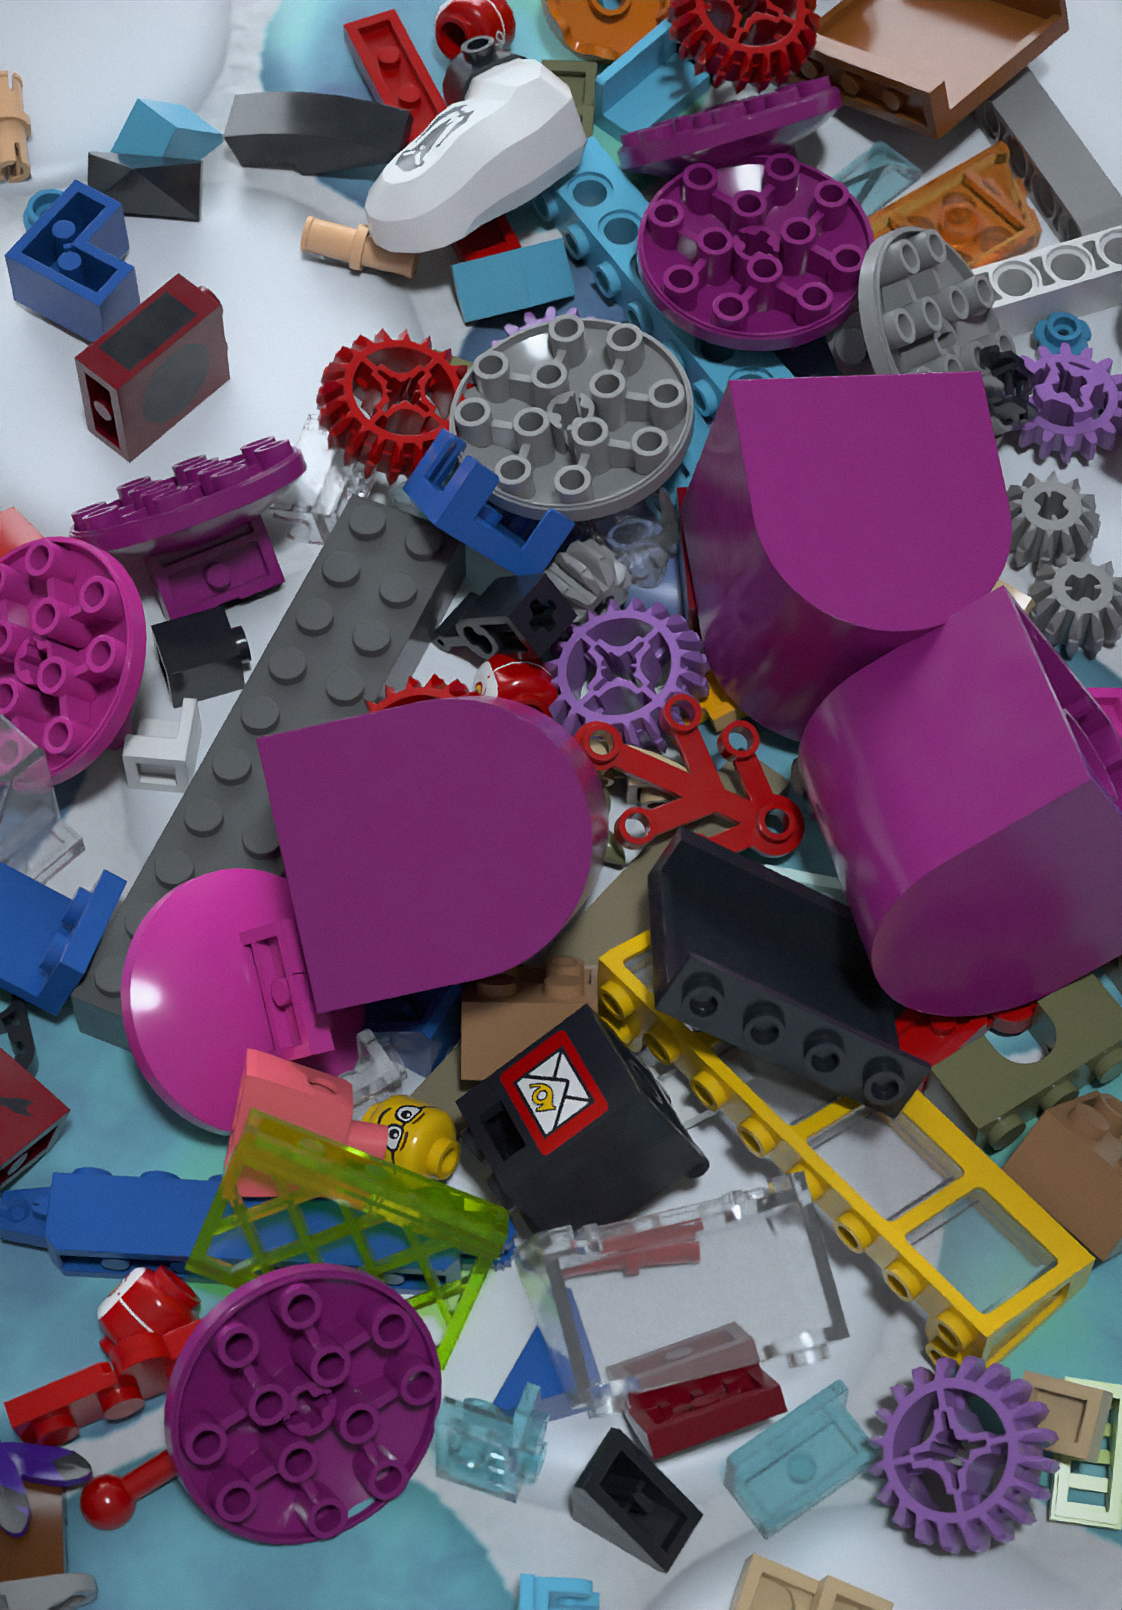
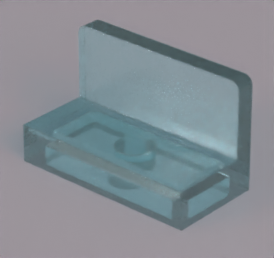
M841 1379L827 1386L727 1457L723 1485L765 1540H768L853 1480L879 1459L880 1451L870 1447L867 1441L869 1437L846 1409L849 1389Z

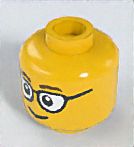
M399 1094L390 1096L383 1102L372 1105L361 1120L388 1125V1140L382 1166L363 1164L364 1168L374 1177L406 1191H412L415 1187L435 1185L440 1179H447L458 1164L461 1148L460 1144L456 1142L457 1131L453 1118L440 1108L409 1095Z

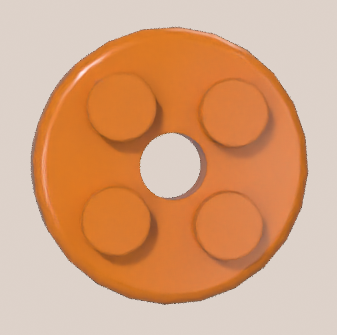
M541 0L543 13L549 28L562 46L577 57L589 62L606 65L614 63L667 18V8L670 4V0H621L615 10H609L602 7L597 0Z

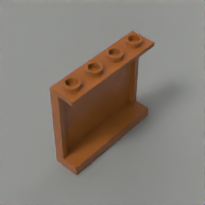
M842 0L820 18V27L816 33L817 37L815 40L817 43L810 56L806 57L807 60L802 70L797 72L795 76L790 75L787 83L793 84L829 76L831 86L839 88L843 104L939 140L1070 30L1066 0Z

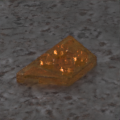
M1002 140L867 217L873 231L874 241L888 232L905 226H916L925 230L935 229L943 240L963 258L970 269L1029 252L1038 246L1042 228L1035 211L1026 202L1027 191L1022 179L1013 177L1008 164L1011 152L1008 145Z

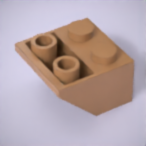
M555 956L546 959L545 965L519 964L496 975L464 982L461 1012V1080L486 1079L586 1003L598 1014V965H585V961L578 957Z
M1096 1090L1046 1109L1003 1166L1002 1170L1046 1212L1104 1262L1122 1253V1101L1110 1094H1101Z

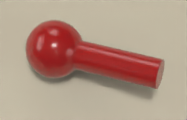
M163 1450L124 1476L105 1473L92 1478L84 1486L79 1500L80 1511L85 1521L93 1528L102 1531L116 1530L128 1523L134 1515L137 1500L177 1476L170 1461L168 1450Z

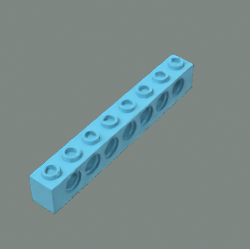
M593 136L587 138L580 164L532 199L533 205L541 219L545 222L551 221L562 234L564 244L572 257L576 260L582 259L593 272L595 282L602 294L607 298L613 297L625 311L627 322L636 325L641 331L661 342L678 359L689 379L694 406L701 415L705 417L710 416L714 421L729 380L795 378L772 350H739L701 340L676 326L654 305L641 282L637 265L638 231L649 202Z

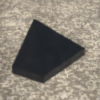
M101 151L88 152L87 185L122 203L124 213L190 219L201 218L203 160Z

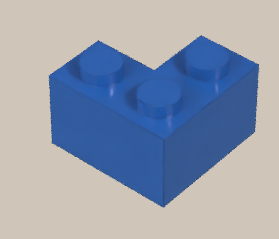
M75 179L4 255L14 300L91 342L97 340L141 304L135 267L121 260L130 249L122 203Z

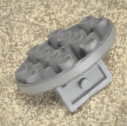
M905 226L878 237L868 248L862 262L858 286L859 311L850 314L845 322L824 335L838 370L842 371L843 376L981 371L985 393L993 390L1003 392V389H1005L1004 383L992 376L991 370L979 361L980 350L990 345H998L1000 352L1011 350L1016 354V348L1011 336L1000 328L993 310L994 292L988 279L982 274L975 275L963 258L943 240L935 229L925 230L916 226ZM987 309L986 313L982 316H971ZM990 413L996 445L998 446L1005 433L1012 430L1013 420L1008 418L1001 421Z
M563 314L557 316L552 321L518 331L477 356L455 392L449 417L450 432L456 436L458 434L467 445L464 452L461 451L458 456V465H461L466 456L471 455L499 476V483L487 500L508 512L535 520H541L545 513L553 508L559 513L568 516L575 523L570 533L577 535L583 521L604 517L631 507L661 487L684 459L691 444L695 423L694 401L689 379L678 359L668 348L649 334L641 331L634 324L619 323L605 319L580 318L573 314ZM467 383L477 385L468 390L466 389ZM462 393H463V397H465V398H467V399H465V400H463V401H461V402L459 403L460 398H461V395H462Z

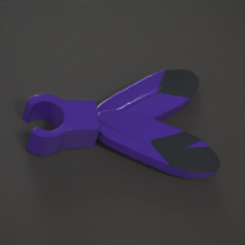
M0 1442V1529L7 1535L15 1538L23 1536L29 1528L32 1513L23 1481L48 1486L69 1487L90 1479L92 1476L91 1465L75 1451L47 1445L38 1446V1444L21 1442Z

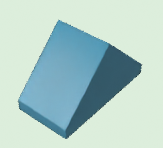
M137 98L110 152L201 160L222 144L224 140L222 133L184 105Z
M562 238L450 266L464 323L576 295Z

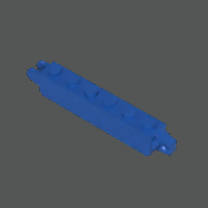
M81 1167L75 1169L73 1173L53 1172L51 1187L4 1190L0 1199L1 1239L48 1248L53 1264L64 1276L124 1279L135 1268L146 1267L155 1271L160 1265H164L186 1283L242 1286L261 1275L277 1269L308 1263H331L352 1267L373 1275L392 1287L399 1294L448 1296L461 1285L462 1270L489 1271L490 1268H493L495 1271L498 1269L504 1271L506 1266L511 1267L514 1256L518 1254V1247L514 1244V1239L517 1238V1230L514 1228L512 1217H507L506 1212L501 1214L499 1211L491 1213V1210L465 1209L464 1194L452 1193L447 1188L436 1185H422L415 1187L412 1191L384 1190L378 1184L357 1181L346 1184L344 1188L337 1187L335 1195L330 1197H230L222 1195L223 1174L211 1176L208 1180L180 1179L177 1175L166 1171H147L142 1173L140 1177L116 1176L104 1169L95 1167Z

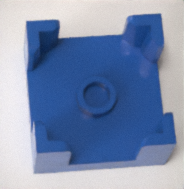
M442 428L402 488L403 491L434 526L516 576L543 573L575 526V523L568 516L551 508L545 513L529 539L525 542L521 536L532 519L508 512L495 504L492 507L486 503L499 483V476L471 455L465 457L447 486H443L442 483L458 461L460 452H464L467 445L461 438Z

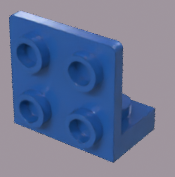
M0 862V987L57 1016L83 977L127 881L104 869L90 891L79 886L72 899Z

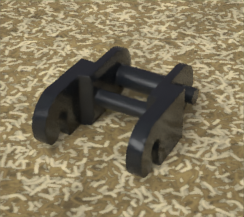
M990 345L981 349L979 352L980 363L991 370L992 376L1004 383L1005 397H1002V391L1000 390L986 393L989 412L1001 421L1009 418L1021 424L1036 419L1038 408L1029 402L1028 388L1036 383V375L1025 367L1024 359L1011 350L1000 352L998 345Z

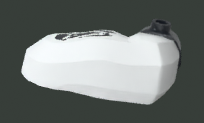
M478 36L464 42L461 46L462 52L456 56L447 68L442 84L443 98L448 108L438 114L421 135L397 154L369 189L365 203V212L369 232L375 245L390 252L421 253L446 247L464 238L480 225L535 198L577 167L585 151L587 138L569 86L535 59H527L524 56L496 46L494 38L491 36Z

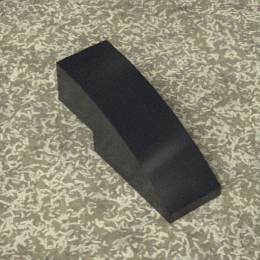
M313 92L238 94L234 97L223 138L242 167L293 161L301 175H309L390 163L397 154L407 147L414 118L408 110L342 95Z

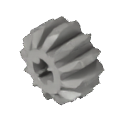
M1055 470L1047 477L1046 481H1041L1029 472L1026 479L1023 480L1022 486L1010 484L1009 490L1006 491L1012 520L1010 552L1015 553L1014 559L1016 560L1017 568L1029 562L1037 564L1038 570L1041 569L1042 564L1055 566L1056 560L1062 553L1066 554L1073 561H1080L1087 552H1089V555L1091 554L1094 539L1098 537L1100 530V515L1095 513V494H1080L1081 487L1078 478L1064 484L1058 482Z
M593 539L584 542L577 540L571 543L565 553H556L554 561L543 571L578 615L571 623L578 627L587 622V610L595 611L597 616L606 613L609 598L618 602L619 606L627 601L629 596L627 590L631 586L633 577L627 571V567L618 560L619 556L606 545L601 546ZM566 630L560 635L557 641H568V637L570 636L567 635Z
M1089 552L1079 562H1074L1066 554L1062 553L1056 560L1055 566L1042 564L1041 569L1036 573L1032 587H1029L1027 595L1036 603L1030 610V619L1044 633V636L1052 646L1058 643L1065 645L1069 658L1076 653L1078 647H1083L1095 657L1102 650L1103 643L1115 646L1122 636V577H1113L1112 561L1100 566L1092 564Z

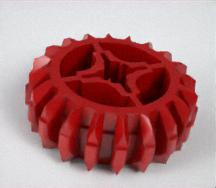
M670 0L666 21L672 24L669 30V41L681 44L678 50L679 60L694 59L696 61L694 66L695 76L707 71L714 75V88L726 80L732 82L736 94L744 90L748 83L760 94L763 90L767 89L769 83L779 88L783 83L787 82L790 75L795 76L797 72L802 70L807 60L806 57L811 55L817 41L815 39L820 27L819 20L821 16L814 12L817 7L816 0ZM743 9H746L745 25L743 28H740L739 23L743 16L741 13Z
M383 328L375 335L373 342L360 334L353 341L351 348L345 346L340 348L335 354L333 362H329V365L325 367L320 383L322 386L319 387L316 396V409L320 410L318 416L319 430L329 432L327 437L328 450L345 449L342 457L344 467L356 462L363 464L365 480L375 474V471L385 473L389 487L397 481L399 475H405L409 479L441 429L445 428L450 431L449 417L451 404L461 380L467 373V365H450L453 359L451 348L437 353L432 350L430 336L424 339L421 344L411 341L407 328L399 335L398 340L391 339ZM467 383L466 389L468 390L477 385ZM462 393V395H461V398H460L459 403H460L461 401L467 399V398L463 397V393ZM426 395L432 400L435 406L426 398ZM354 396L362 402L360 407L370 416V419H367L361 412ZM436 407L440 413V416H438L435 413Z

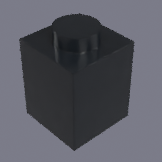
M223 605L151 625L157 661L174 709L182 707L184 698H195L199 702L244 688L245 681L242 664L252 661L248 641L241 625L231 628Z

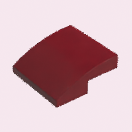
M735 1325L605 1370L609 1384L627 1420L654 1460L788 1412L780 1385L760 1367L753 1341Z

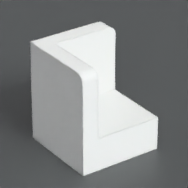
M183 699L180 721L143 718L138 722L136 735L126 734L122 759L128 788L185 793L194 777L202 733L197 699Z

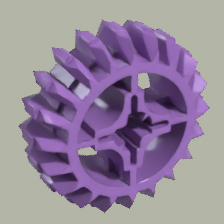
M634 596L627 609L621 610L618 602L609 598L606 613L597 616L595 611L587 610L586 623L580 627L575 624H570L567 627L566 633L570 636L567 642L555 641L552 644L550 652L555 660L542 664L551 673L553 678L551 682L556 686L559 696L548 707V710L553 717L552 719L572 736L575 735L580 727L588 722L603 721L618 730L624 744L642 749L654 744L658 751L666 754L667 742L665 737L669 734L662 729L659 722V712L663 705L672 696L677 694L689 695L698 703V699L709 697L710 686L704 676L710 673V664L706 655L702 654L703 644L697 633H694L693 630L689 631L685 618L680 616L679 613L670 616L667 608L661 605L659 601L646 610L643 601ZM671 660L668 680L662 691L657 695L654 690L655 684L664 674L662 668ZM595 666L597 669L596 675L586 686L589 692L581 699L585 678L591 668ZM678 706L671 708L673 720L678 724L685 725L682 719L683 717L689 718L687 711ZM600 736L590 737V739L605 740Z
M975 1356L964 1357L960 1366L956 1360L949 1357L937 1359L935 1374L930 1369L921 1366L912 1369L914 1390L901 1384L890 1387L893 1398L899 1404L896 1410L880 1408L875 1411L880 1422L888 1424L885 1436L874 1435L867 1439L870 1447L883 1451V1460L875 1462L867 1470L871 1473L872 1477L888 1479V1483L880 1490L876 1498L883 1505H898L892 1521L898 1527L910 1529L915 1526L914 1538L916 1541L926 1545H933L939 1540L943 1551L959 1553L966 1543L971 1551L981 1553L989 1550L991 1536L996 1541L1002 1543H1009L1015 1540L1012 1519L1020 1524L1031 1526L1037 1520L1034 1511L1028 1505L1030 1499L1048 1501L1053 1497L1051 1491L1046 1486L1039 1484L1041 1473L1052 1474L1061 1469L1056 1460L1043 1457V1448L1052 1446L1060 1439L1056 1431L1047 1428H1037L1050 1413L1047 1405L1039 1401L1028 1402L1034 1388L1028 1381L1020 1378L1011 1381L1010 1368L993 1363L986 1369L984 1360ZM969 1397H981L988 1402L999 1415L1006 1433L998 1435L988 1431L984 1432L979 1415L971 1411ZM934 1418L932 1434L925 1443L921 1444L925 1431ZM962 1442L981 1446V1448L970 1450L968 1460L960 1458L965 1464L964 1466L945 1462V1460L956 1458L958 1448L965 1450L961 1444ZM1007 1463L998 1486L992 1492V1478L995 1471L1001 1465ZM929 1473L943 1478L947 1495L954 1496L957 1512H948L932 1498L924 1484L922 1474Z

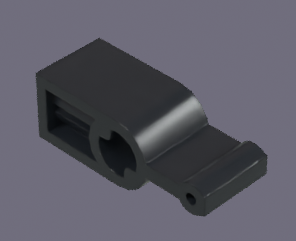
M546 573L499 577L480 596L470 592L431 634L430 638L438 649L443 651H450L453 646H468L477 655L487 660L495 654H502L515 660L538 659L544 655L578 615Z

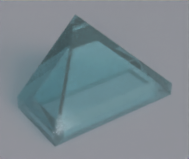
M880 140L832 178L843 183L848 188L869 219L921 179L922 171Z

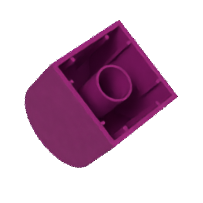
M981 371L729 380L680 508L701 636L711 670L726 694L748 716L767 729L801 742L803 732L816 709L847 678L897 647L947 623L948 617L992 592L1006 565L1012 539L1010 506Z
M1004 585L948 617L947 623L897 647L860 669L837 686L824 699L808 721L803 732L798 752L799 772L874 976L881 988L891 998L908 1008L932 1015L962 1017L995 1013L1042 998L1122 955V742L1109 716Z
M490 696L441 698L420 701L256 738L317 1014L477 980L511 969L544 948L579 911L597 883L604 864L609 836L607 803L601 781L588 755L575 738L549 716L532 707L516 701Z

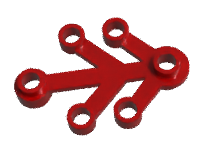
M677 694L672 696L659 712L660 725L666 733L673 737L687 772L624 744L618 730L603 721L588 722L580 727L573 736L588 755L599 777L614 769L679 798L650 810L642 807H631L625 810L616 820L613 831L617 842L626 849H641L654 836L712 814L737 825L709 838L703 834H696L736 853L751 848L761 856L778 858L792 852L803 838L805 823L800 809L789 798L773 794L755 751L759 747L760 737L756 728L747 721L736 720L729 723L717 738V749L720 755L725 760L733 763L746 797L743 798L724 788L697 727L702 716L701 707L689 695ZM678 706L685 709L689 714V724L682 725L675 722L671 716V708ZM730 733H739L744 736L747 741L746 751H739L731 746L729 742ZM592 736L604 738L609 745V753L604 755L595 753L590 747L589 738ZM766 815H775L781 819L784 827L783 833L776 834L767 828L765 824ZM627 819H636L643 824L645 829L643 838H634L628 834L625 828Z

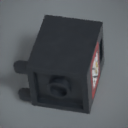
M588 1003L455 1101L468 1125L466 1129L461 1131L463 1140L474 1156L483 1165L489 1163L493 1171L492 1174L486 1177V1182L494 1196L509 1212L519 1207V1212L524 1222L541 1243L544 1244L552 1238L571 1257L581 1252L683 1175L690 1179L698 1178L704 1175L710 1167V1162L706 1155L692 1140L673 1109L671 1098L666 1090L655 1079L649 1068Z

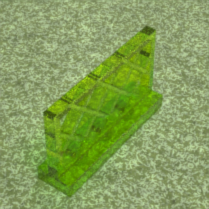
M251 1107L190 1252L185 1269L238 1289L260 1276L253 1273L254 1271L261 1269L263 1275L275 1270L272 1264L307 1252L311 1263H325L318 1247L349 1235L353 1236L365 1262V1265L355 1269L373 1275L386 1284L384 1272L417 1260L430 1290L405 1300L415 1310L437 1303L446 1327L438 1345L435 1344L440 1361V1368L445 1370L492 1262L498 1259L508 1237L509 1211L504 1207ZM243 1165L271 1175L281 1196L247 1209L236 1186ZM289 1183L299 1186L301 1188L292 1191ZM318 1196H324L338 1202L346 1222L311 1234L298 1204ZM230 1201L235 1214L221 1219L227 1203ZM287 1209L300 1239L266 1252L253 1221ZM354 1209L367 1214L357 1217ZM386 1221L402 1227L411 1247L376 1260L363 1230ZM241 1226L254 1253V1257L232 1265L206 1253L214 1236ZM418 1234L431 1240L422 1243ZM453 1247L476 1257L468 1276L441 1285L428 1256ZM460 1294L452 1311L447 1299Z

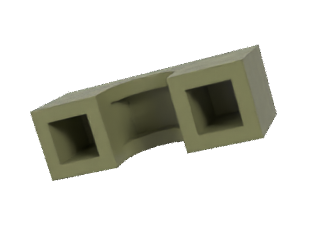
M1092 971L1037 1002L1029 1033L1045 1052V1058L1033 1063L1010 1061L999 1054L988 1039L982 1035L931 1067L932 1070L928 1074L924 1096L982 1151L989 1146H992L994 1150H1000L1008 1146L1024 1132L1027 1122L1045 1112L1046 1109L1077 1098L1080 1093L1079 1090L1096 1079L1100 1083H1107L1122 1073V1008Z

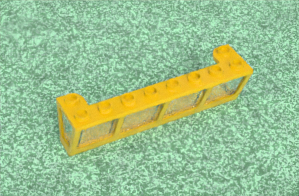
M650 929L608 950L599 957L598 1015L633 1052H641L647 1047L662 1064L669 1066L673 1063L690 1080L689 1084L693 1093L706 1108L714 1112L720 1109L737 1126V1133L741 1141L754 1155L759 1158L768 1156L785 1173V1181L798 1199L809 1206L815 1203L833 1220L835 1232L849 1249L858 1254L865 1252L883 1269L882 1275L885 1282L899 1298L908 1303L914 1300L929 1315L925 1327L929 1343L925 1346V1350L935 1366L937 1359L943 1357L956 1360L960 1366L966 1356H975L983 1359L986 1369L993 1363L1000 1364L1086 1286L1096 1258L918 1089L896 1119H893L656 1010Z

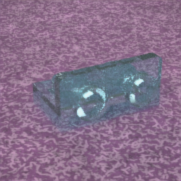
M529 1382L526 1383L514 1418L505 1416L499 1407L483 1399L466 1398L464 1401L444 1396L435 1419L436 1477L516 1503L524 1480L536 1483L548 1449V1442L543 1440L547 1431L550 1414L540 1411L541 1386Z

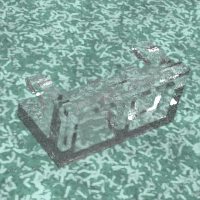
M308 414L295 445L301 449L308 468L296 483L269 509L273 518L287 522H300L307 526L291 525L287 533L288 538L305 544L323 546L351 495L356 494L368 498L378 471H375V474L365 480L363 464L356 462L344 467L342 457L345 449L328 450L327 437L329 432L319 430V415Z

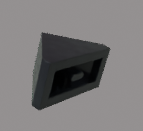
M610 1428L573 1486L572 1520L663 1573L669 1572L704 1515L618 1428Z

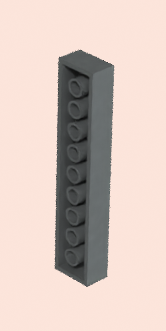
M356 494L351 495L96 949L83 977L73 990L71 1000L81 1033L132 1052L124 1029L121 1009L120 987L125 958L138 926L151 908L169 891L198 876L233 868L265 871L287 879L256 738L367 714L369 711H367L364 699L376 704L386 698L385 684L394 688L397 692L405 690L409 675L413 676L431 642V634L439 627L466 576L464 543L437 528L429 520Z

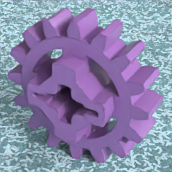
M1062 343L1059 354L1054 355L1044 345L1039 346L1035 361L1025 355L1020 356L1024 359L1025 367L1036 375V383L1028 388V392L1034 388L1033 396H1029V402L1038 408V416L1036 419L1025 424L1013 421L1011 431L1021 430L1018 445L1024 448L1035 442L1040 445L1039 458L1045 459L1052 450L1060 451L1063 463H1070L1072 453L1075 451H1080L1082 456L1088 461L1094 459L1097 445L1110 451L1114 446L1116 434L1122 435V374L1110 375L1113 360L1106 358L1099 363L1092 361L1093 348L1086 347L1080 356L1071 353L1068 343ZM1003 389L1002 397H1005V389ZM1104 408V412L1097 418L1098 410Z

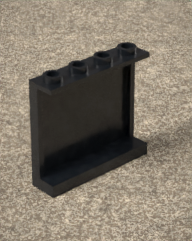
M680 826L647 875L655 1009L896 1119L932 1070L931 1063L900 1049L892 999L881 988L874 976L849 906Z

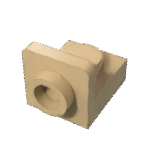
M1024 1370L1023 1380L1028 1381L1034 1388L1028 1402L1039 1401L1045 1403L1050 1410V1413L1037 1428H1047L1056 1431L1057 1436L1060 1438L1055 1444L1043 1448V1450L1097 1464L1113 1393Z

